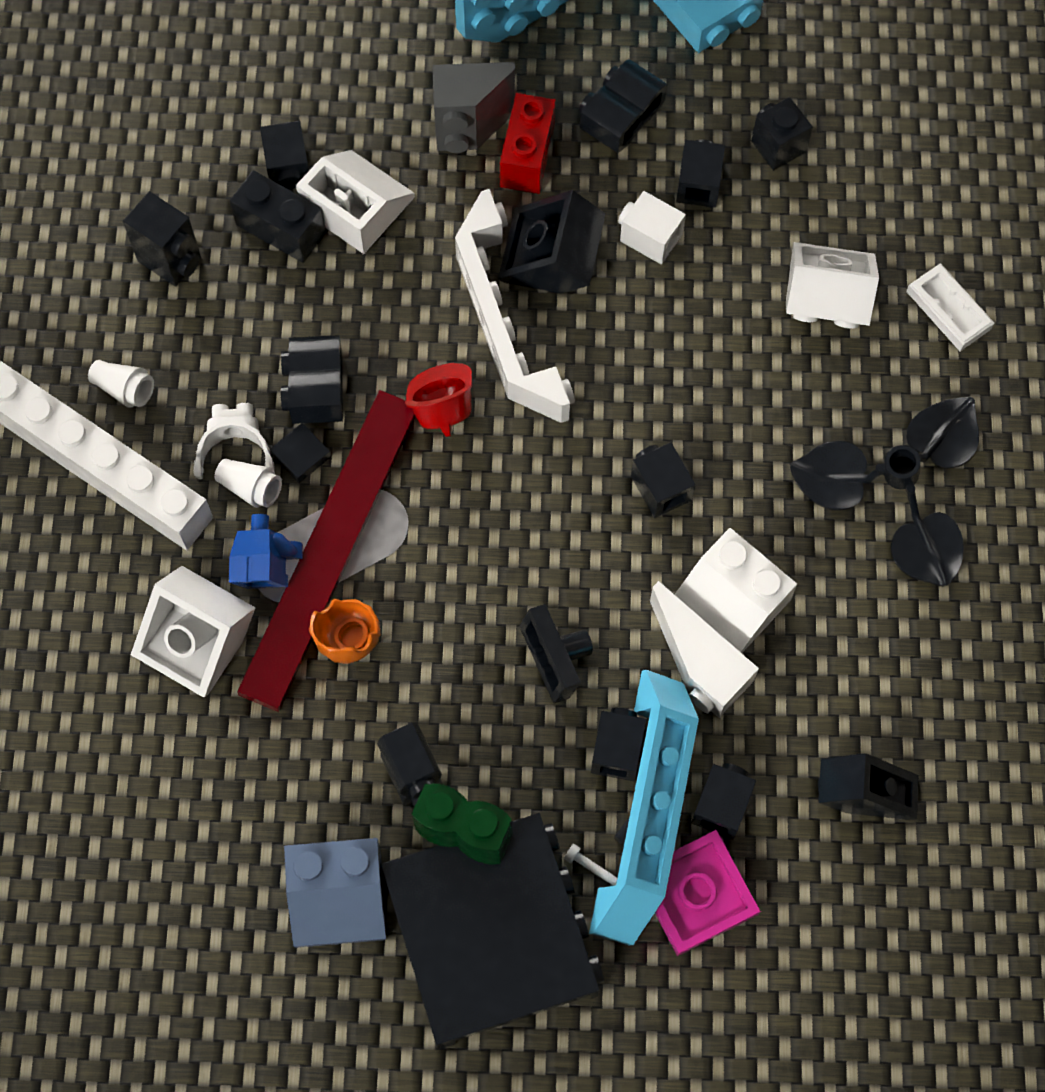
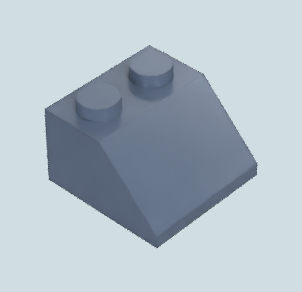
M377 838L284 846L286 894L294 948L386 940L381 848Z

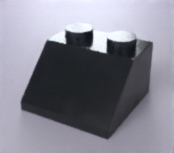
M574 190L515 208L498 279L507 284L559 294L590 286L606 214Z

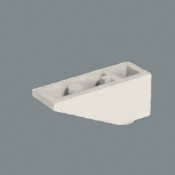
M658 581L652 588L650 603L683 683L690 692L689 697L693 704L705 713L712 711L720 718L754 682L759 668Z

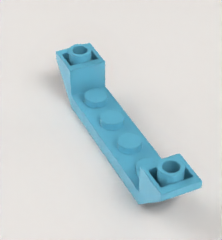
M649 670L641 672L634 711L638 715L649 718L617 883L616 886L598 888L589 934L625 945H634L666 895L699 721L684 683Z

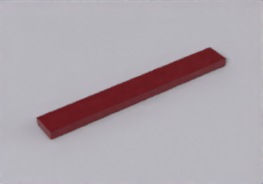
M379 390L305 546L303 559H299L289 580L288 587H286L239 686L238 696L274 711H280L313 639L309 632L311 615L315 610L321 612L328 607L416 417L412 408L406 406V400Z

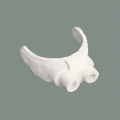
M240 403L236 405V409H229L224 404L212 406V418L207 421V431L203 434L196 451V460L194 461L195 478L203 479V465L208 451L220 441L233 437L246 438L258 444L265 453V467L273 468L275 471L274 462L270 456V448L260 434L258 419L253 417L252 404Z

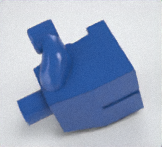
M252 514L251 530L237 531L229 556V583L246 589L288 587L286 560L303 559V544L298 541H288L284 535L270 530L269 515Z

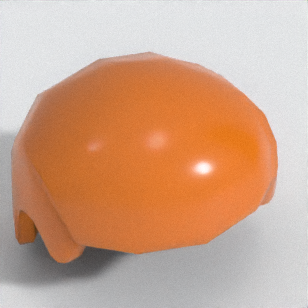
M333 599L326 609L321 612L315 610L311 615L309 632L319 652L335 663L350 664L367 656L379 642L381 630L378 617L371 606L357 599Z

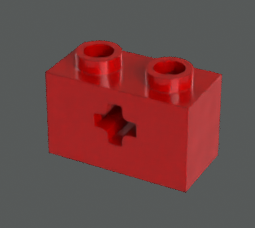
M521 93L515 94L500 159L501 188L540 194L555 127L556 99Z

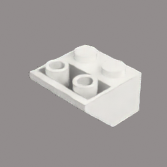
M352 150L321 157L296 185L299 196L322 208L325 228L363 254L366 253L415 198L414 192Z

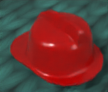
M462 363L442 364L423 371L409 382L405 403L407 407L412 408L423 428L441 429L445 437H451L453 425L464 421L471 415L472 371L470 367Z

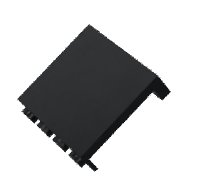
M540 812L512 821L513 835L500 864L481 863L469 858L458 846L444 847L439 845L381 864L438 1050L455 1045V1041L588 996L591 999L598 997L600 991L598 984L604 982L603 972L596 954L588 957L582 940L589 937L588 928L582 911L573 912L568 898L569 894L574 893L572 880L566 866L558 868L553 851L560 849L552 823L543 824Z

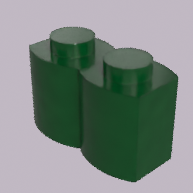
M425 784L412 812L415 829L424 839L439 846H458L469 858L485 864L501 863L513 835L512 819L504 810L488 802H468L457 790L442 784Z

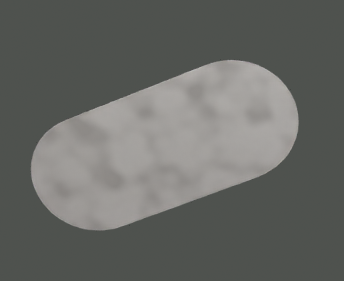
M381 490L339 582L390 556L404 542L409 525L407 512L402 503L389 492ZM323 508L277 533L284 535L288 541L301 542L304 551ZM299 559L286 560L288 583ZM286 587L260 588L259 591L267 598L279 603Z

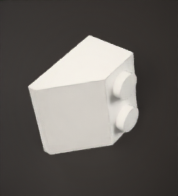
M794 242L786 296V314H792L793 318L803 322H816L818 318L833 320L836 325L844 328H858L859 324L870 326L879 281L875 254Z
M729 528L701 557L677 590L675 596L738 651L743 653L791 601L797 583L734 530Z
M181 566L155 583L131 655L205 698L243 643L255 607Z

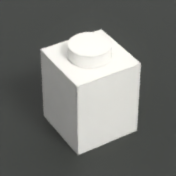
M643 191L635 203L631 201L627 203L619 217L618 223L622 225L620 242L662 265L683 235L686 214Z

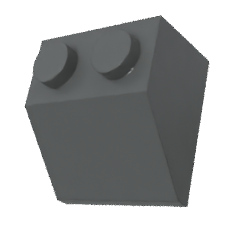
M515 62L433 65L437 151L462 153L466 150H477L510 119L515 99Z

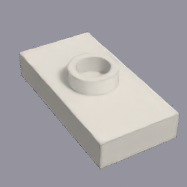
M941 263L912 282L907 288L906 292L959 351H962L989 332L995 324Z

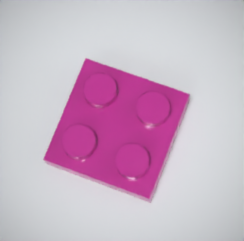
M717 830L674 851L666 895L655 911V915L677 956L759 915L761 911Z

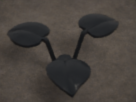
M973 397L944 400L919 412L907 428L906 441L909 446L899 445L893 447L885 457V464H877L876 469L868 475H864L867 470V460L864 453L857 446L846 441L826 442L790 463L791 474L800 490L811 501L830 510L841 511L857 506L863 499L864 490L862 483H871L881 475H884L886 482L891 487L899 490L905 489L914 523L899 527L892 538L891 555L895 564L903 573L911 578L937 586H947L955 579L963 559L964 544L961 531L955 521L945 513L935 512L922 520L919 514L914 485L919 478L921 462L924 463L929 458L940 468L952 469L963 466L975 455L979 445V427Z

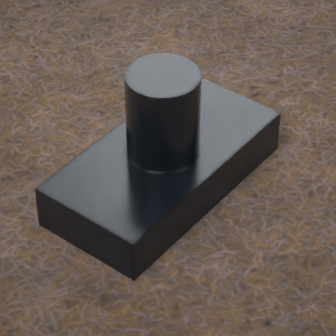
M546 604L531 608L519 627L553 704L569 699L580 685V679L571 661L591 655L593 645L589 634L584 629L560 636Z

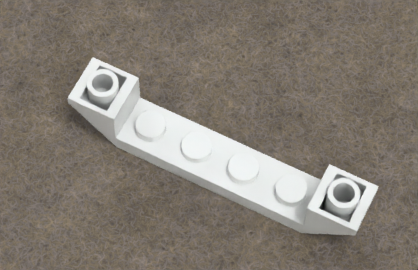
M490 189L481 191L455 237L456 258L507 398L560 423L568 421L570 404L575 403L569 380H561L556 366L529 374L523 353L516 354L511 342L515 341L516 337L509 316L502 318L498 307L502 305L499 287L496 281L489 282L485 272L489 270V262L484 249L503 243L502 227L508 226L507 217L502 203L494 202Z

